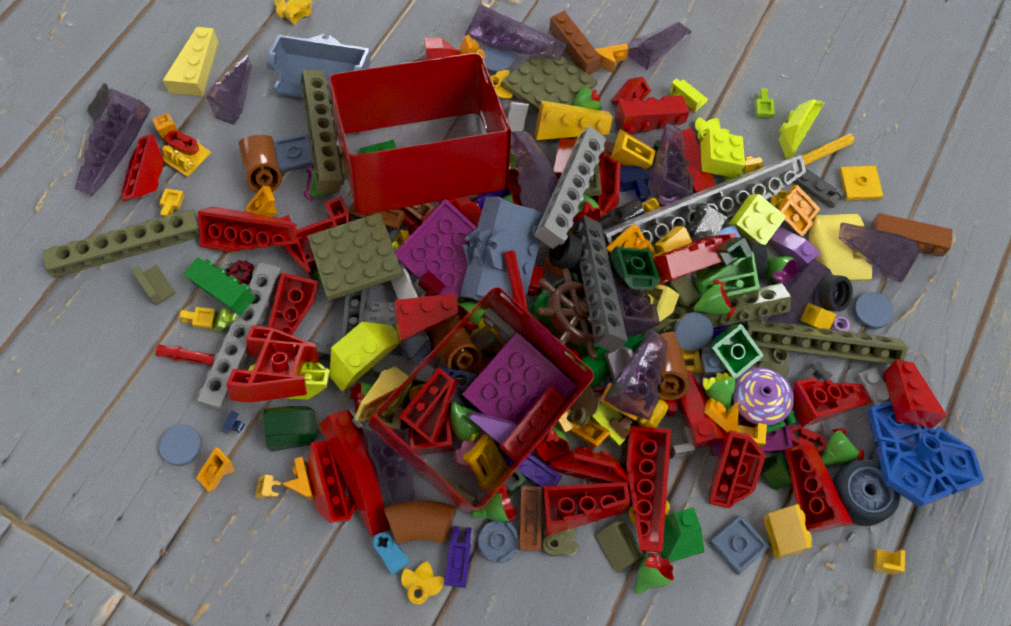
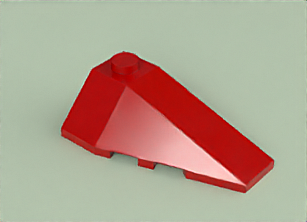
M282 272L268 327L293 336L314 303L320 282Z
M688 369L689 390L678 399V404L685 425L689 428L694 447L697 449L722 443L727 432L705 413L706 402L709 398Z
M808 378L794 383L792 409L801 427H805L867 405L872 400L862 384L847 382L839 384L832 383V380L823 382L817 381L816 378Z

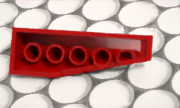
M212 206L198 211L200 247L236 252L239 250L297 243V224L252 212Z
M346 409L328 415L319 425L370 536L373 537L389 530V523L384 511L385 506L372 448L362 427L358 428L352 420L354 416L350 410Z
M630 426L626 466L630 480L629 485L640 551L662 553L671 453V429Z

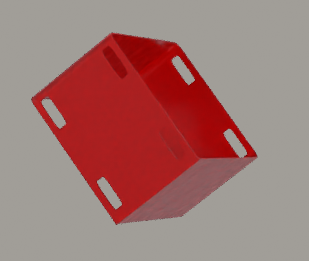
M471 53L336 73L330 76L338 141L355 210L358 214L363 215L443 201L445 199L504 190L506 187L508 189L512 130L480 54ZM482 64H483V67H484L485 72H486V74H487L488 82H487V79H486L485 74H484V72H483ZM481 111H482L483 116H484V118H485V121H486V124H487V128H486V125H485L484 120H483V118H482ZM467 114H478L486 131V134L360 155L349 153L344 135Z
M494 287L490 289L376 411V415L371 414L368 427L453 505L457 506L460 511L469 512L481 509L489 502L593 381L594 374L586 364L503 289ZM501 293L507 296L524 313H521L516 307H514ZM491 308L512 329L575 383L577 387L565 399L566 401L517 461H512L491 487L472 506L415 454L413 449L384 424L379 417L478 311ZM565 350L569 354H571L579 363H581L587 369V371H585L568 354H566Z

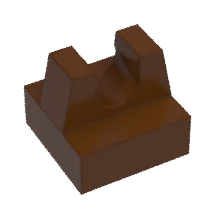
M624 415L618 421L613 417L609 421L610 425L623 439L630 434L626 430L632 423L628 416Z

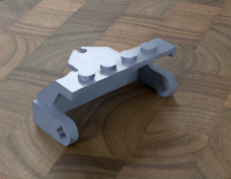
M325 34L308 39L278 35L266 58L267 69L277 70L278 68V80L273 88L274 93L303 98L301 89L303 69L324 71L325 78H328L327 91H330V102H333L329 79L331 75L368 69L371 63L370 48L343 45L331 35H329V39H325Z
M486 197L478 228L465 237L466 241H470V246L463 245L468 267L460 297L478 303L490 289L499 287L514 299L504 258V252L510 250L515 251L526 297L540 244V239L534 235L544 214L535 209L513 204L500 197ZM501 293L513 306L516 307V305L507 296Z

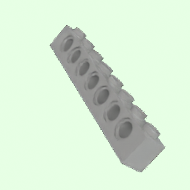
M588 126L578 136L534 235L552 249L559 244L562 245L568 238L567 232L574 223L572 221L573 217L578 213V205L584 199L583 193L590 185L588 181L595 173L593 169L600 161L598 157L605 149L604 143L606 138L591 126Z
M260 262L258 267L254 269L251 283L247 286L252 289L250 293L259 302L251 303L241 316L237 314L234 323H230L228 334L222 339V347L214 357L213 367L207 372L204 387L198 392L197 401L202 407L222 413L226 412L230 403L226 383L232 369H245L250 357L246 337L251 326L263 327L275 300L279 280L283 272L281 268ZM252 316L250 320L245 321L247 317ZM245 333L243 337L237 338L239 334ZM237 350L234 355H230L232 351ZM229 368L226 373H222L223 369ZM221 385V388L218 391H214V388L216 386Z

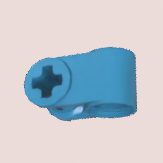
M379 533L374 537L373 545L393 575L410 562L403 550L398 547L388 533ZM380 540L387 541L388 546L386 548L383 546L379 547L381 545Z

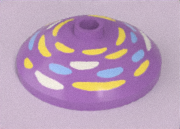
M757 367L746 370L737 378L732 400L734 404L739 402V414L747 421L756 425L762 423L770 426L783 421L789 415L793 407L794 397L791 386L781 374L768 368ZM763 389H767L769 394L764 393Z

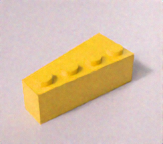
M541 100L534 135L536 140L578 137L588 126H591L601 135L609 134L613 117L608 111Z

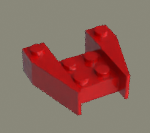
M342 196L325 202L330 218L298 229L297 243L281 246L311 280H314L310 268L317 266L308 236L351 222L349 211ZM289 215L278 218L291 222Z
M251 326L246 337V344L249 356L258 357L253 371L232 369L226 383L230 401L252 403L307 395L305 376L299 375L304 362H319L316 344L271 327Z

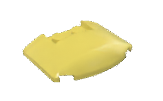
M858 214L815 215L813 224L809 228L808 241L821 252L814 261L817 270L820 269L826 276L842 275L850 281H870L872 279V258H869L863 232L864 223Z

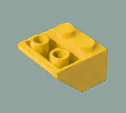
M620 129L611 157L641 175L652 165L656 151L648 144Z
M799 504L768 513L763 517L775 559L798 555L812 547V536L806 529L805 514L803 510H800Z

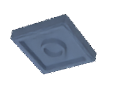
M308 133L273 140L281 173L306 168L313 164Z
M741 514L710 541L712 546L738 575L746 570L770 547Z

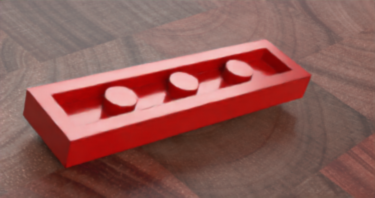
M552 386L548 387L499 447L513 461H517L566 400Z

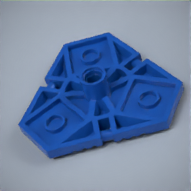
M891 401L873 406L867 411L876 447H878L876 451L884 484L918 507H923L946 498L950 494L954 495L975 487L984 481L974 449L939 426L933 429L897 422Z

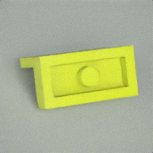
M676 78L671 84L669 93L672 96L683 95L687 107L694 113L708 101L704 95L685 80L679 81Z
M602 402L597 412L590 418L610 430L609 439L615 445H620L625 439L617 433L609 421L613 417L618 421L622 416L616 409ZM629 425V426L626 428V430H627L628 432L630 431V426H631V425Z

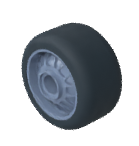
M869 460L855 461L840 470L833 479L838 495L855 525L872 526L879 524L891 517L899 506L901 496L898 492L884 484L881 467L877 462Z

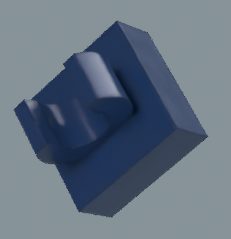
M231 411L221 432L229 434L230 430L233 429L241 433L245 424L236 420L239 413Z

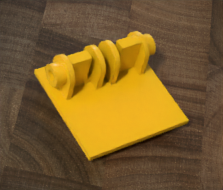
M198 142V152L190 156L173 149L171 146L165 145L162 148L164 162L186 177H189L212 152Z

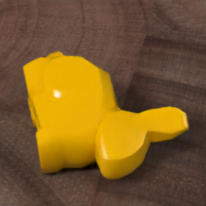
M284 0L274 1V4L277 6V16L281 19L286 17L293 25L304 16L307 17L312 13V0H289L287 3Z
M661 399L655 400L638 418L639 427L656 428L668 410L666 402Z

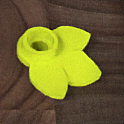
M699 117L695 122V129L698 132L697 138L700 142L709 130L729 134V130L720 129V122L717 117L707 122Z

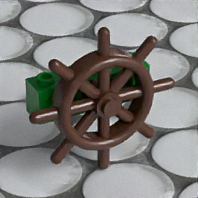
M567 268L562 270L565 282L557 288L546 279H540L539 285L544 289L536 296L529 310L560 335L559 341L563 345L568 342L585 357L589 355L590 359H596V349L600 346L595 344L584 284L572 281ZM563 294H569L570 300Z

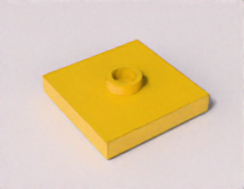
M851 166L839 169L846 201L880 200L883 198L876 166Z

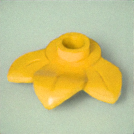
M509 70L498 71L495 75L490 76L498 97L503 99L512 98V93L501 86L502 81L510 75Z
M426 561L419 565L415 572L405 568L402 573L401 582L407 589L409 601L420 605L429 596H435L441 591L444 585V577H433L431 565ZM421 590V597H415L414 592Z

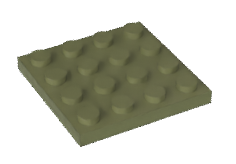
M545 44L502 81L501 86L524 103L529 104L531 108L539 113L541 100L573 106L579 91L584 86L593 89L597 85V80Z
M380 212L308 236L328 301L403 276Z

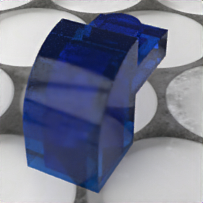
M639 166L620 167V192L635 190L639 204L644 203L648 200V196H650L648 185L651 177L649 173Z

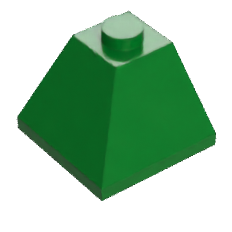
M734 324L727 327L716 336L710 347L730 376H734L735 379L764 356L742 324Z
M694 507L665 517L663 549L661 553L663 559L668 558L671 563L705 552L702 529Z

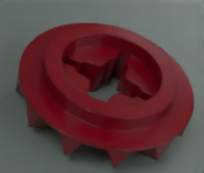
M238 259V262H231V266L226 268V276L232 275L239 280L238 284L244 283L248 285L251 283L255 268L247 260L241 261ZM239 269L245 272L242 273L241 279L237 275Z

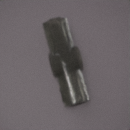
M635 198L621 207H614L610 213L596 221L601 223L602 230H605L644 213V208L640 200Z

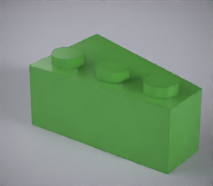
M752 251L753 254L750 257L738 258L729 265L722 263L694 281L695 289L702 297L714 285L713 279L720 280L726 284L723 287L727 296L760 289L754 252Z

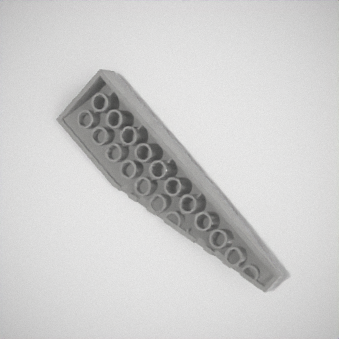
M802 154L730 179L603 230L606 248L632 224L639 227L644 238L650 241L656 253L658 251L655 243L676 226L685 227L692 242L707 236L717 235L718 230L730 227L728 223L749 195L759 194L767 200L772 195L779 193L783 187L791 184L806 172Z

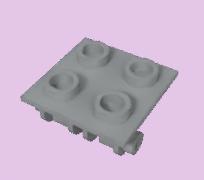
M367 302L364 322L391 325L397 331L393 309L394 303Z

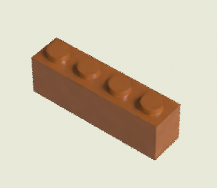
M562 11L550 17V33L575 65L589 75L598 71L601 56L567 13Z
M878 213L871 224L870 240L876 241L879 244H889L897 248H907L915 252H924L933 256L943 257L951 249L953 229Z

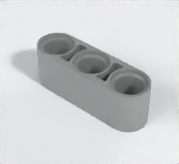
M511 102L507 119L512 130L511 147L521 148L529 104Z

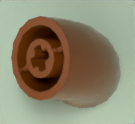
M253 135L241 139L238 144L248 186L257 193L263 185L270 186L271 191L274 192L282 182V174L272 136Z
M458 314L454 319L425 331L434 349L461 321ZM465 327L438 354L444 366L475 372L482 362V353L467 333ZM459 374L456 377L463 378L466 376L463 374Z
M675 332L663 333L643 342L640 348L647 366L652 393L664 400H675L684 396L689 390V378L684 356Z
M414 500L385 507L384 511L398 545L412 541H431L443 544L453 524L457 506L432 500Z

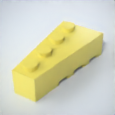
M196 27L163 79L169 93L203 96L219 43L213 28Z

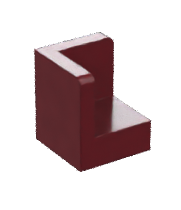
M429 270L419 278L418 285L427 293L426 296L439 295L446 287Z

